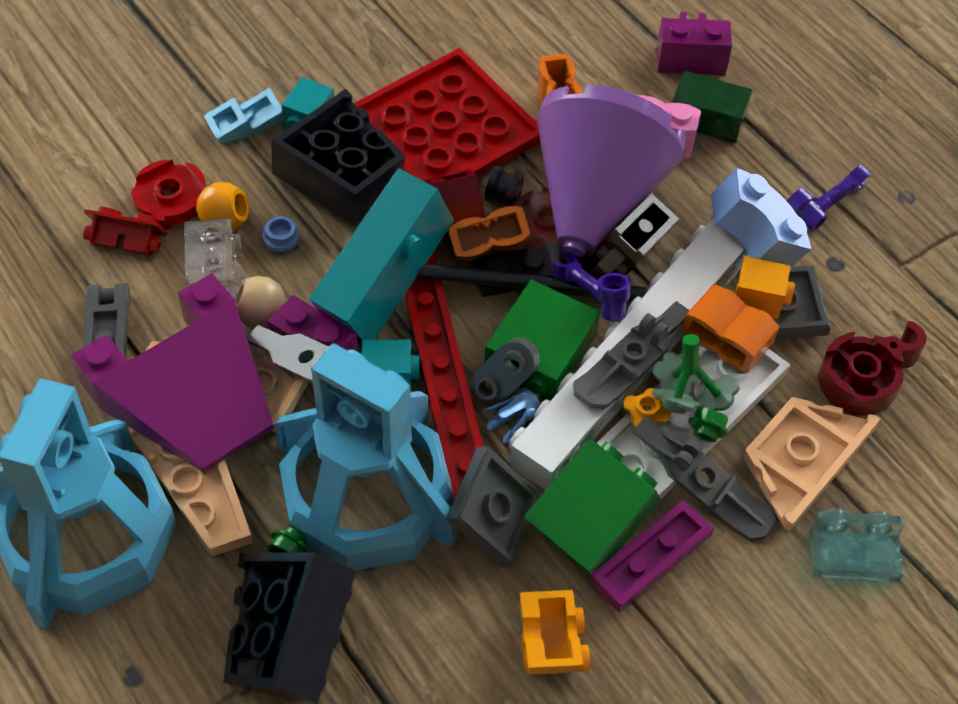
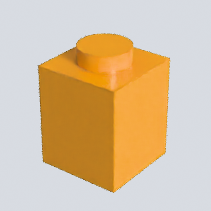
M744 256L735 293L746 306L763 310L770 314L773 319H779L782 306H790L794 293L795 283L788 281L791 266Z

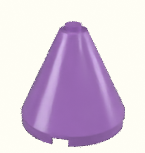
M586 85L584 94H568V86L555 89L545 96L537 116L557 240L565 253H571L576 257H584L585 254L593 253L680 164L686 146V136L683 129H679L678 133H676L670 126L672 116L661 107L635 94L599 85Z

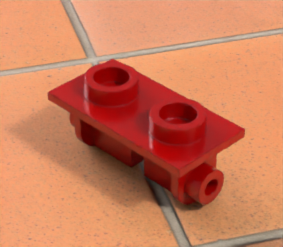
M99 207L98 211L84 210V213L92 220V224L85 226L83 238L84 240H89L91 245L117 249L120 236H125L123 250L151 255L152 252L158 253L161 248V238H157V235L167 236L168 234L158 223L157 218L147 214L136 213L135 218L121 216L122 213L108 207Z

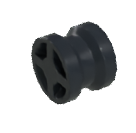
M495 165L487 180L484 195L485 201L495 202L498 200L504 202L506 207L516 206L523 188L524 173L515 171L511 174L505 172L503 167Z

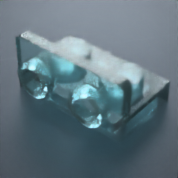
M843 509L819 511L810 529L813 577L899 582L903 576L899 535L905 526L904 517L892 516L881 511L868 514L847 513Z

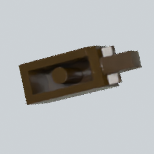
M651 193L606 238L591 256L598 264L590 272V275L597 280L609 273H620L626 276L660 242L679 218Z

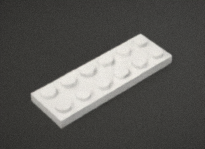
M699 346L698 365L712 382H716L724 375H730L740 387L739 392L734 395L733 405L727 410L719 411L728 418L726 425L728 432L788 374L791 365L768 349L749 373H745L727 364L715 351ZM699 379L696 383L691 384L692 389L688 394L694 401L704 393L705 386ZM644 407V408H643L644 410H647V411H650V410H651L649 407ZM696 409L694 411L686 410L684 414L672 413L668 422H661L658 426L665 433L681 442H686L689 439L697 440L703 446L702 452L705 455L722 439L717 438L716 442L711 443L700 440L693 435V429L688 423V419L694 417ZM628 413L597 444L602 446L605 441L608 442L625 457L621 463L634 472L639 467L648 473L658 483L654 489L657 491L660 499H662L677 483L667 475L661 457L632 433L635 427L631 423Z

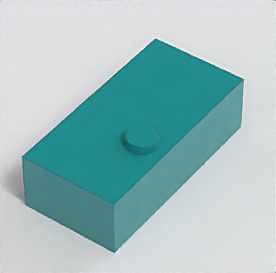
M398 168L309 298L319 311L355 331L357 341L361 344L362 340L376 339L416 279L419 269L426 264L454 222L438 189Z

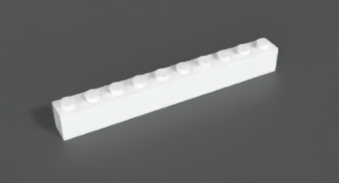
M712 214L711 221L706 227L703 225L698 227L691 238L690 245L685 250L680 248L675 253L668 270L664 274L662 272L656 274L644 297L638 296L632 301L627 310L626 317L620 323L614 322L609 327L603 343L598 348L592 347L589 349L581 362L579 370L575 374L569 373L564 377L555 397L551 401L546 399L540 404L531 424L526 429L520 427L515 432L509 443V448H511L510 467L546 491L589 438L594 441L623 408L625 397L635 394L652 374V367L618 400L605 409L589 408L577 399L573 393L574 381L588 372L603 357L605 352L610 351L631 331V328L639 325L647 313L657 318L675 301H678L690 310L713 284L725 288L740 271L743 257H749L748 252L741 242L729 231L715 225L714 214ZM684 322L669 336L667 352H670L685 335L682 331ZM637 351L628 352L632 356L640 355Z

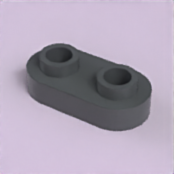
M514 338L502 345L473 374L471 390L474 397L480 403L487 406L496 405L510 397L538 369L540 355L536 346L525 338ZM511 356L517 358L519 367H515L511 363ZM485 381L493 386V392L486 388Z

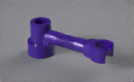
M861 164L853 169L842 182L818 199L814 198L805 188H800L789 197L787 203L792 207L797 216L805 222L807 228L813 232L826 221L828 215L825 211L847 195L858 192L865 187L867 183L864 180L870 177L872 173Z
M567 253V264H561L553 259V275L558 279L576 283L602 303V317L605 320L617 322L625 318L626 301L630 298V279L620 273H609L597 280L582 269L578 258L571 253Z

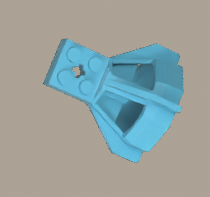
M332 343L311 368L316 408L281 416L275 423L279 448L287 454L279 463L290 528L298 530L306 537V546L310 550L354 570L416 559L431 537L448 547H452L457 539L458 530L446 518L453 504V490L439 434L426 426L428 422V395L421 391L410 392V385L399 374L393 371L385 372L369 363L359 352L354 350L347 351ZM411 442L421 448L433 462L434 473L432 483L428 480L410 445ZM317 448L318 458L322 459L310 509L300 494L296 474L304 460ZM378 471L396 481L413 512L398 523L381 529L358 531L338 527L348 484L355 476L368 478L375 475Z
M39 378L32 393L24 397L20 406L18 420L11 433H6L0 442V555L20 598L26 599L25 606L35 625L48 628L58 608L86 616L150 586L175 532L177 523L173 510L147 458L133 452L134 444L126 421L115 419L89 427L75 387ZM115 469L127 472L144 482L148 494V509L114 474ZM21 507L27 511L30 563L15 550L9 539L14 519ZM91 508L108 512L135 539L133 544L124 553L101 567L80 573H62L61 531L67 519L80 518L86 515Z

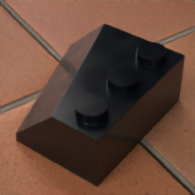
M347 89L341 91L271 140L272 174L354 227L364 219L398 168L401 169L405 163V156L382 130H376L369 121V114L363 107L357 108L352 102V95Z

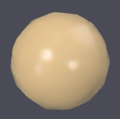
M258 275L242 281L235 297L242 324L251 329H254L257 325L268 329L267 321L286 302V295L280 284L270 277Z

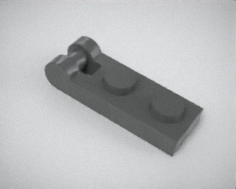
M128 283L115 284V288H102L101 285L87 286L83 347L107 334L126 357L128 311L130 306V288Z

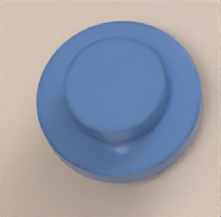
M285 216L274 217L266 223L262 231L263 243L268 249L275 252L292 250L300 241V230L290 218Z

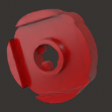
M160 160L147 165L139 171L135 177L136 184L131 188V196L137 213L157 218L158 223L165 230L170 229L174 225L185 223L198 215L196 211L197 199L207 186L203 173L195 165L185 162V166L174 164L173 160ZM166 189H169L172 192L178 190V192L170 196H164L163 191Z

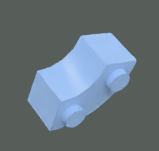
M736 168L711 194L715 225L729 231L736 237L748 252L749 257L792 267L811 250L805 222L797 216L787 201L761 175H752Z

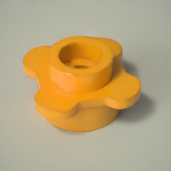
M648 388L644 394L638 396L629 395L623 401V408L629 411V419L635 428L645 416L657 426L661 422H668L671 418L672 413L662 406L661 399L652 394L654 388ZM644 407H649L651 410H650V411H647V410H644L643 408H644Z

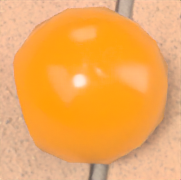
M216 182L203 189L197 199L196 211L199 221L207 229L216 234H228L241 228L248 218L249 202L246 194L230 182Z

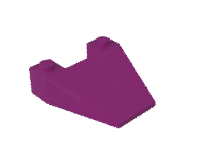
M212 273L178 292L183 318L188 326L130 361L127 360L107 334L70 355L80 383L101 410L118 420L126 421L127 426L202 472L208 471L274 429L235 299Z

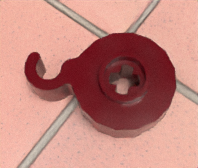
M913 321L907 323L901 339L895 336L881 337L875 335L873 339L864 336L854 337L855 332H849L837 337L828 346L818 374L820 390L827 400L834 406L843 408L844 412L857 416L874 415L886 410L895 400L903 383V369L914 366L926 344L927 336L925 331Z

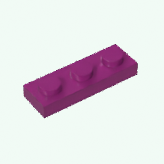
M682 500L593 572L589 583L620 613L712 536L714 528Z

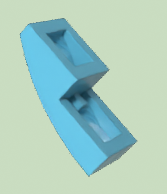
M270 88L240 106L235 98H232L204 115L219 143L244 139L264 132L283 122L282 107Z

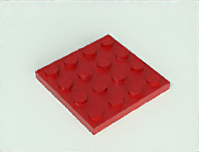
M460 48L354 103L358 109L363 107L369 114L370 123L376 130H382L405 156V163L401 169L420 180L469 169L477 174V178H480L491 172L495 165L501 166L541 143L537 122Z

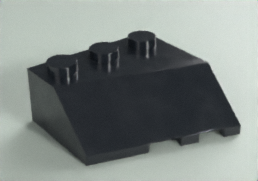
M315 552L240 553L238 567L245 569L243 587L235 588L233 604L240 606L239 620L229 633L223 682L291 701L318 704L320 694L326 685L327 670L333 649L339 640V629L346 604L352 595V584L356 570Z

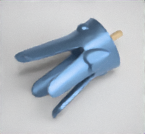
M520 388L510 399L484 409L483 412L487 413L504 406L495 417L487 422L486 429L494 430L517 417V420L503 438V444L507 445L515 432L534 417L537 408L540 406V402L537 399L539 394L536 393L534 395L530 390Z

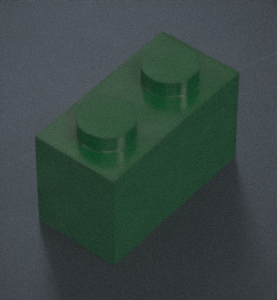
M684 71L672 103L687 104L701 111L697 129L698 133L736 143L748 112L753 89Z

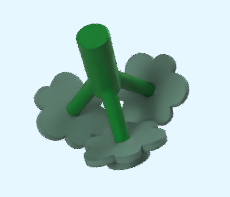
M687 334L683 337L681 354L676 356L673 352H666L662 357V361H658L653 365L652 374L655 379L660 381V389H654L652 394L662 399V406L672 413L684 414L686 410L694 411V409L699 407H706L716 411L727 410L733 405L734 395L739 392L740 387L730 375H724L716 382H712L698 365L700 340L694 334ZM699 379L705 386L704 393L694 401L688 394L692 389L691 384L696 383Z

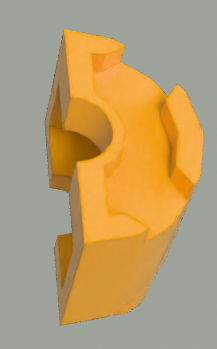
M573 590L520 592L523 630L521 645L524 669L527 670V675L590 671L588 644L581 645L580 638L577 636V634H584L585 632L583 607H575Z

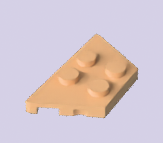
M791 397L745 449L743 460L784 529L789 532L874 432L881 418L872 414H868L866 419L843 414V408L831 405L819 406L812 401Z

